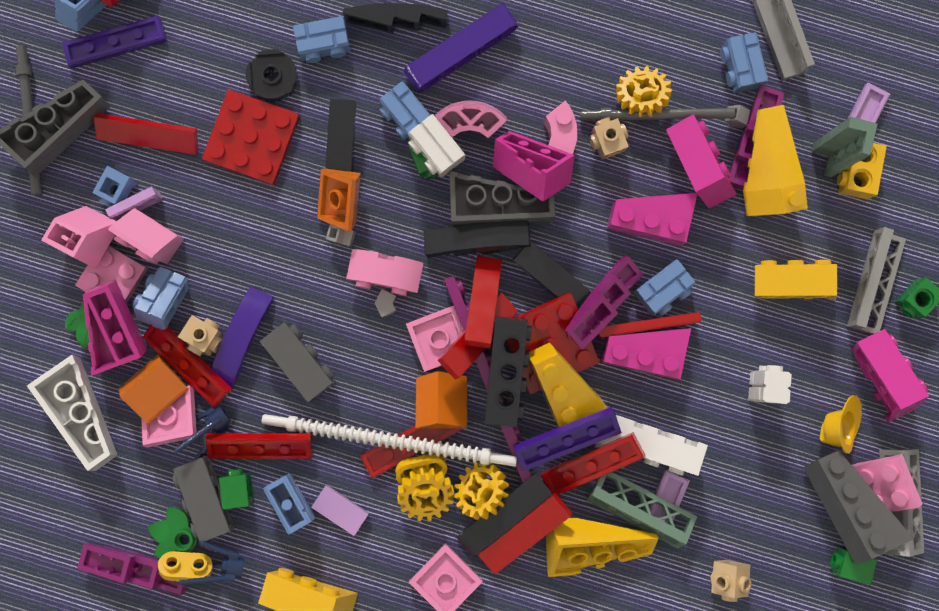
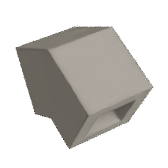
M742 105L728 106V108H735L736 115L735 118L725 119L728 126L740 129L745 128L748 123L750 110Z
M330 224L326 239L352 247L356 231H346Z
M383 289L379 293L375 305L381 317L385 318L397 312L394 306L397 296Z

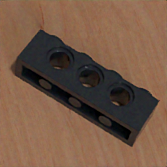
M495 316L485 424L517 427V420L523 419L524 405L519 404L520 394H525L527 378H522L523 367L528 368L529 352H525L526 341H531L532 326L528 325L527 319ZM508 338H515L518 340L519 346L517 350L509 352L505 350L504 342ZM507 364L513 365L516 368V373L511 378H506L501 374V369ZM503 391H509L513 394V400L508 404H503L498 400L499 394Z

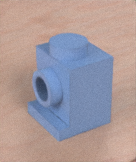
M107 166L92 193L100 197L98 202L111 207L127 199L133 186L136 187L138 182Z

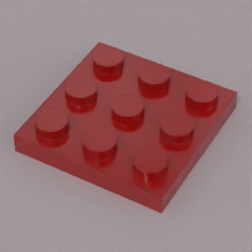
M228 89L202 160L275 186L300 115Z
M570 292L514 317L527 319L528 325L532 326L531 341H526L525 352H530L551 343L577 373L600 363L592 342L581 350L565 332L578 311ZM508 338L506 342L510 351L517 350L519 346L518 340ZM529 362L528 368L523 367L522 378H527V390L530 394L541 390Z

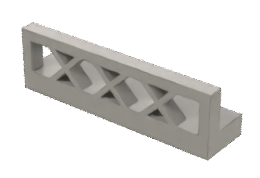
M752 0L781 81L805 74L815 63L792 1Z
M883 227L875 230L873 233L847 327L870 334H875L881 329L906 238L893 235V229ZM891 241L897 243L894 253L887 256ZM885 264L889 270L888 276L880 280ZM877 288H879L882 294L881 300L873 304ZM871 312L875 318L873 328L867 326Z
M919 449L879 450L880 458L903 454L921 499ZM922 505L919 508L892 512L914 539L884 554L906 557L923 554Z

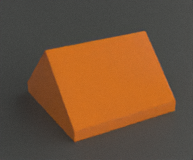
M321 169L317 219L346 231L353 230L357 223L361 173Z
M159 354L118 388L120 398L147 424H150L189 389Z
M437 371L416 377V429L467 428V376L461 375L460 378L455 380L449 373Z

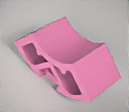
M565 100L545 117L544 126L548 132L549 146L573 154L577 141V124L573 111Z
M479 101L456 102L435 114L437 120L451 137L459 132L472 130L480 132L489 138L507 121L506 116L497 108Z
M352 249L346 279L356 281L355 286L371 289V285L392 289V294L406 296L407 292L418 293L423 263L399 256H386L379 254V252Z

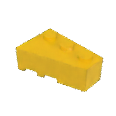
M773 260L761 261V265H755V297L770 299L804 298L809 300L813 298H828V300H836L837 264H831V260H815V264H804L803 260H789L788 265H777V261Z
M551 343L529 352V362L551 414L559 427L608 408L599 395L572 368Z
M279 568L278 571L267 572L258 604L276 611H353L358 593L318 582L310 577L294 575L292 570Z

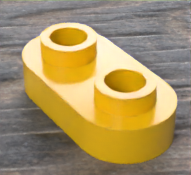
M433 453L432 455L426 454L402 460L395 469L396 479L402 485L403 477L410 479L411 471L416 475L420 474V468H423L425 473L434 468L436 475L442 471L445 476L447 473L446 459L441 454L437 457L436 453Z
M167 552L159 559L158 571L160 576L168 581L210 577L212 561L209 556L203 553ZM170 561L177 563L173 567L167 566V563ZM196 563H202L204 565L202 568L199 569L194 567Z

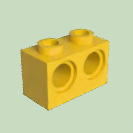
M873 143L871 154L866 157L865 162L859 161L840 172L837 178V185H839L838 193L867 200L877 196L887 146ZM854 176L860 179L861 187L854 183Z

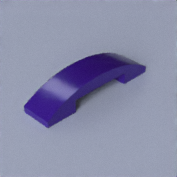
M253 287L248 289L237 308L211 368L232 390L243 368L241 365L261 321L265 319L274 299L273 296Z

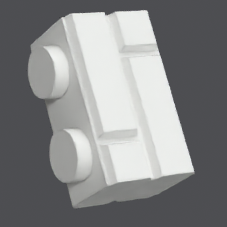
M433 114L408 133L410 138L409 146L417 155L422 153L427 161L424 164L432 175L437 173L440 177H443L465 160L464 152Z
M759 366L758 371L750 372L749 384L752 387H749L748 399L754 402L789 403L790 390L788 387L791 386L792 374L783 372V366Z

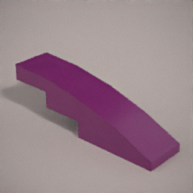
M763 85L759 86L750 109L747 126L743 128L729 170L731 176L728 178L734 188L743 190L744 183L748 180L750 169L748 161L749 158H752L754 147L752 139L757 111L781 105L784 97L783 92Z
M624 255L604 276L567 326L565 332L581 350L618 314L616 309L631 294L629 289L644 275L629 256Z
M84 543L77 567L78 570L123 584L130 582L149 589L159 588L178 595L185 594L187 585H179V581H168L160 576L158 558L91 543ZM173 562L167 563V566L173 567L176 565V563Z

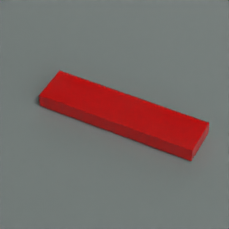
M100 113L94 116L96 140L194 155L198 152L197 128Z
M477 256L464 345L489 349L491 347L502 259Z
M502 292L497 295L495 316L513 318L518 310ZM466 329L437 360L455 380L461 377L485 349L464 345Z
M696 312L606 326L596 337L605 338L696 324L702 321L701 314Z
M151 324L142 336L213 408L219 406L232 390L201 357L187 349L188 345L178 338V335L169 326L162 330Z
M413 426L399 434L398 437L405 435L406 438H409V436H412L414 440L420 437L421 441L427 438L428 442H431L433 439L435 443H438V441L446 439L463 428L416 429ZM382 444L381 447L377 446L360 455L371 478H374L396 466L402 460L409 459L421 451L418 450L415 453L411 449L408 452L407 448L400 450L399 447H396V449H393L391 445L386 448Z
M634 432L550 468L542 472L541 477L552 492V495L554 493L560 495L645 458L646 455Z
M207 433L205 438L209 459H312L313 455L311 434Z
M554 493L507 532L479 552L478 556L496 574L570 518L572 512Z

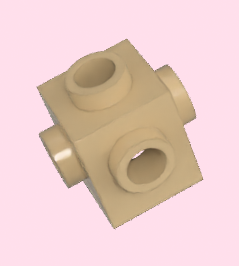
M610 117L595 123L596 126L592 129V135L589 136L592 148L598 150L601 160L627 150L629 147L626 141L628 132L625 125L620 124L618 118L610 120Z
M192 315L178 338L189 344L187 349L198 356H201L203 352L211 356L213 352L216 353L218 351L224 334L218 330L220 325L206 318L203 322Z
M731 560L714 561L710 579L712 584L711 593L721 595L722 600L737 602L738 598L748 597L751 589V565Z

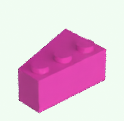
M693 114L666 129L695 192L709 209L737 195L728 178L731 174L725 162L720 163L717 157L720 155V152L715 142H709L707 138L710 132L703 120L698 122Z
M509 131L495 139L493 167L541 201H545L571 183L575 155Z
M697 193L617 199L612 204L607 229L680 247L687 242Z
M116 279L91 288L84 293L85 321L89 334L88 349L91 353L92 362L91 376L141 358L147 351V347Z
M691 328L606 337L600 363L671 379H681Z
M885 329L855 344L852 352L865 378H870L878 391L874 393L877 401H883L889 413L885 415L888 423L916 410L929 397L927 386L921 379L916 377L912 371L913 366L907 357H903L898 349L896 339L889 335Z

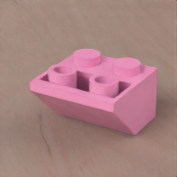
M84 206L55 217L43 236L42 241L96 269L115 236L108 229L116 221Z
M135 208L108 229L116 235L114 237L115 241L135 250L138 256L156 265L159 261L168 264L184 240Z

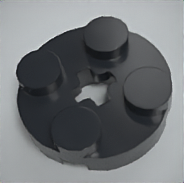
M267 49L256 54V58L249 62L246 69L247 83L256 96L266 101H279L291 96L298 81V72L294 62L283 52L276 49ZM270 70H274L276 74H279L274 81L265 78L266 75L270 74Z

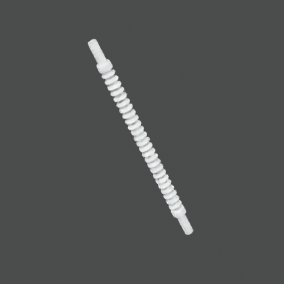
M264 414L262 417V424L283 427L289 432H296L297 430H299V433L306 431V434L313 432L314 436L319 433L321 437L325 435L328 438L334 436L335 439L342 437L343 441L348 438L350 442L355 439L357 443H360V441H363L364 444L370 442L372 446L378 443L379 447L384 444L386 448L391 445L393 449H396V447H399L400 450L407 448L408 452L413 449L415 453L418 450L422 454H425V452H429V455L436 453L437 457L440 454H443L444 458L450 455L451 459L458 457V460L466 458V462L472 459L474 463L478 460L483 465L495 463L516 467L517 456L493 453L491 449L487 448L479 450L478 447L471 449V446L464 448L463 444L457 447L456 443L450 446L449 442L442 444V441H438V443H435L433 439L431 442H428L427 438L421 441L420 437L414 440L412 436H409V438H406L405 435L398 437L397 433L392 436L390 432L385 435L383 431H380V433H377L376 430L370 432L368 428L362 431L361 427L358 430L355 429V426L349 429L348 425L341 427L340 424L334 426L332 422L327 425L326 421L320 424L319 420H316L313 423L312 419L306 421L305 418H301L299 420L297 416L285 418Z

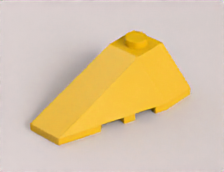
M784 105L760 109L757 111L752 139L754 142L752 158H749L748 167H750L748 180L744 183L743 189L746 216L785 214L808 209L805 181Z
M568 518L546 535L548 577L576 575L582 573L581 568L596 565V568L599 569L605 567L604 563L618 559L620 562H625L651 555L659 539L658 535L579 518Z

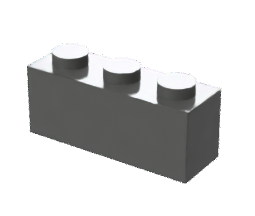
M283 322L263 338L260 343L305 400L312 402L335 384V381L332 379L335 374L327 364L322 366L316 359L319 354L310 343L306 346L301 340L303 334L295 324L290 326L289 323Z
M208 456L173 469V482L176 488L181 490L184 498L182 499L183 509L187 514H190L192 520L191 530L194 537L199 539V542L210 540L236 528L229 509L222 510L220 484Z

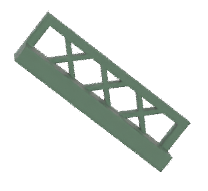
M850 117L815 141L811 152L828 156L824 176L833 177L870 156L878 124Z
M613 472L599 477L595 487L589 491L586 501L639 529L657 534L660 540L676 548L687 544L697 516ZM606 477L615 481L618 492L610 494L601 489ZM630 491L636 492L642 504L636 506L629 504L625 493ZM657 503L662 507L665 516L661 518L652 516L648 505ZM680 515L688 520L684 532L675 528L671 517Z

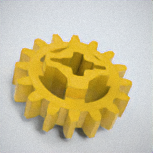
M648 66L644 68V71H640L638 67H635L634 73L627 70L625 77L620 76L619 84L616 85V100L621 102L622 110L629 108L630 115L636 111L639 117H642L643 113H647L651 117L654 110L661 113L662 106H668L672 89H670L671 81H666V74L659 76L658 69L650 72Z
M476 462L474 463L473 470L466 467L467 474L465 476L459 475L462 481L461 484H455L454 486L459 489V492L454 494V498L459 500L456 506L462 509L463 514L479 520L480 517L487 520L489 512L496 515V507H504V503L501 500L508 497L509 494L505 493L504 489L509 487V484L504 481L506 475L493 464L480 465ZM487 475L491 476L493 480L490 481ZM470 501H472L473 503H475L476 506H472V504L470 503Z
M420 468V474L417 475L411 471L410 479L403 477L402 485L398 486L397 498L398 504H401V511H407L409 518L417 515L418 521H421L423 517H427L428 521H431L433 515L440 518L441 511L448 512V504L454 503V489L450 478H444L442 471L436 475L434 468H431L428 473H425L424 469ZM440 489H441L442 492H443V493H442V496L439 494V490H440ZM409 494L412 495V501L409 499Z

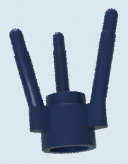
M221 406L216 409L210 407L205 412L196 415V421L208 417L204 420L206 426L175 448L174 452L179 453L209 430L213 433L217 431L216 433H224L229 430L228 425L232 421ZM206 444L195 456V460L201 458L207 452Z
M200 541V546L229 557L223 558V563L212 562V568L221 569V574L226 575L179 580L178 584L234 582L235 578H242L245 558L239 557V552L229 551L205 541ZM202 563L195 564L198 566H204Z

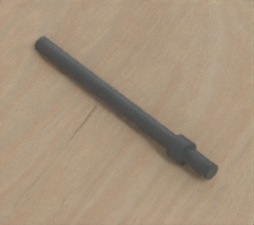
M18 45L16 46L18 65L15 66L16 77L19 78L24 116L33 111L30 83L32 67L28 64L27 46ZM29 172L31 195H42L40 174L34 177Z
M601 108V110L581 111L580 120L599 121L610 117V120L617 118L619 120L686 119L693 114L696 119L735 118V108L662 109L661 113L654 110L651 117L647 113H643L642 117H639L636 111L630 115L629 110Z

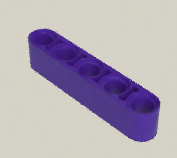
M501 4L410 63L403 72L417 93H421L512 34L519 27V24L506 5Z

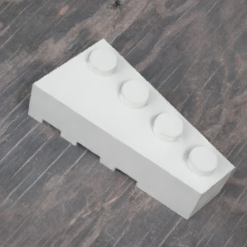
M71 355L27 385L87 471H97L118 456L81 358Z
M618 415L616 417L622 433L597 442L594 445L595 447H600L634 432L646 455L643 463L659 467L661 463L669 466L668 471L682 476L684 472L699 475L708 446Z

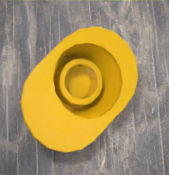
M850 396L842 410L828 413L825 416L820 432L821 442L831 446L842 447L843 451L847 454H850L852 451L853 442L862 418V405L857 396Z

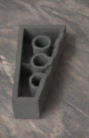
M84 80L53 96L54 99L46 104L35 106L32 108L33 111L23 117L12 119L8 122L7 126L0 129V146L34 177L39 175L94 123V116L97 113L104 114L110 108L102 96Z
M449 171L452 226L501 221H528L529 224L553 223L555 219L554 195L545 201H541L518 185Z
M836 451L803 467L855 564L872 560L914 539L840 451Z

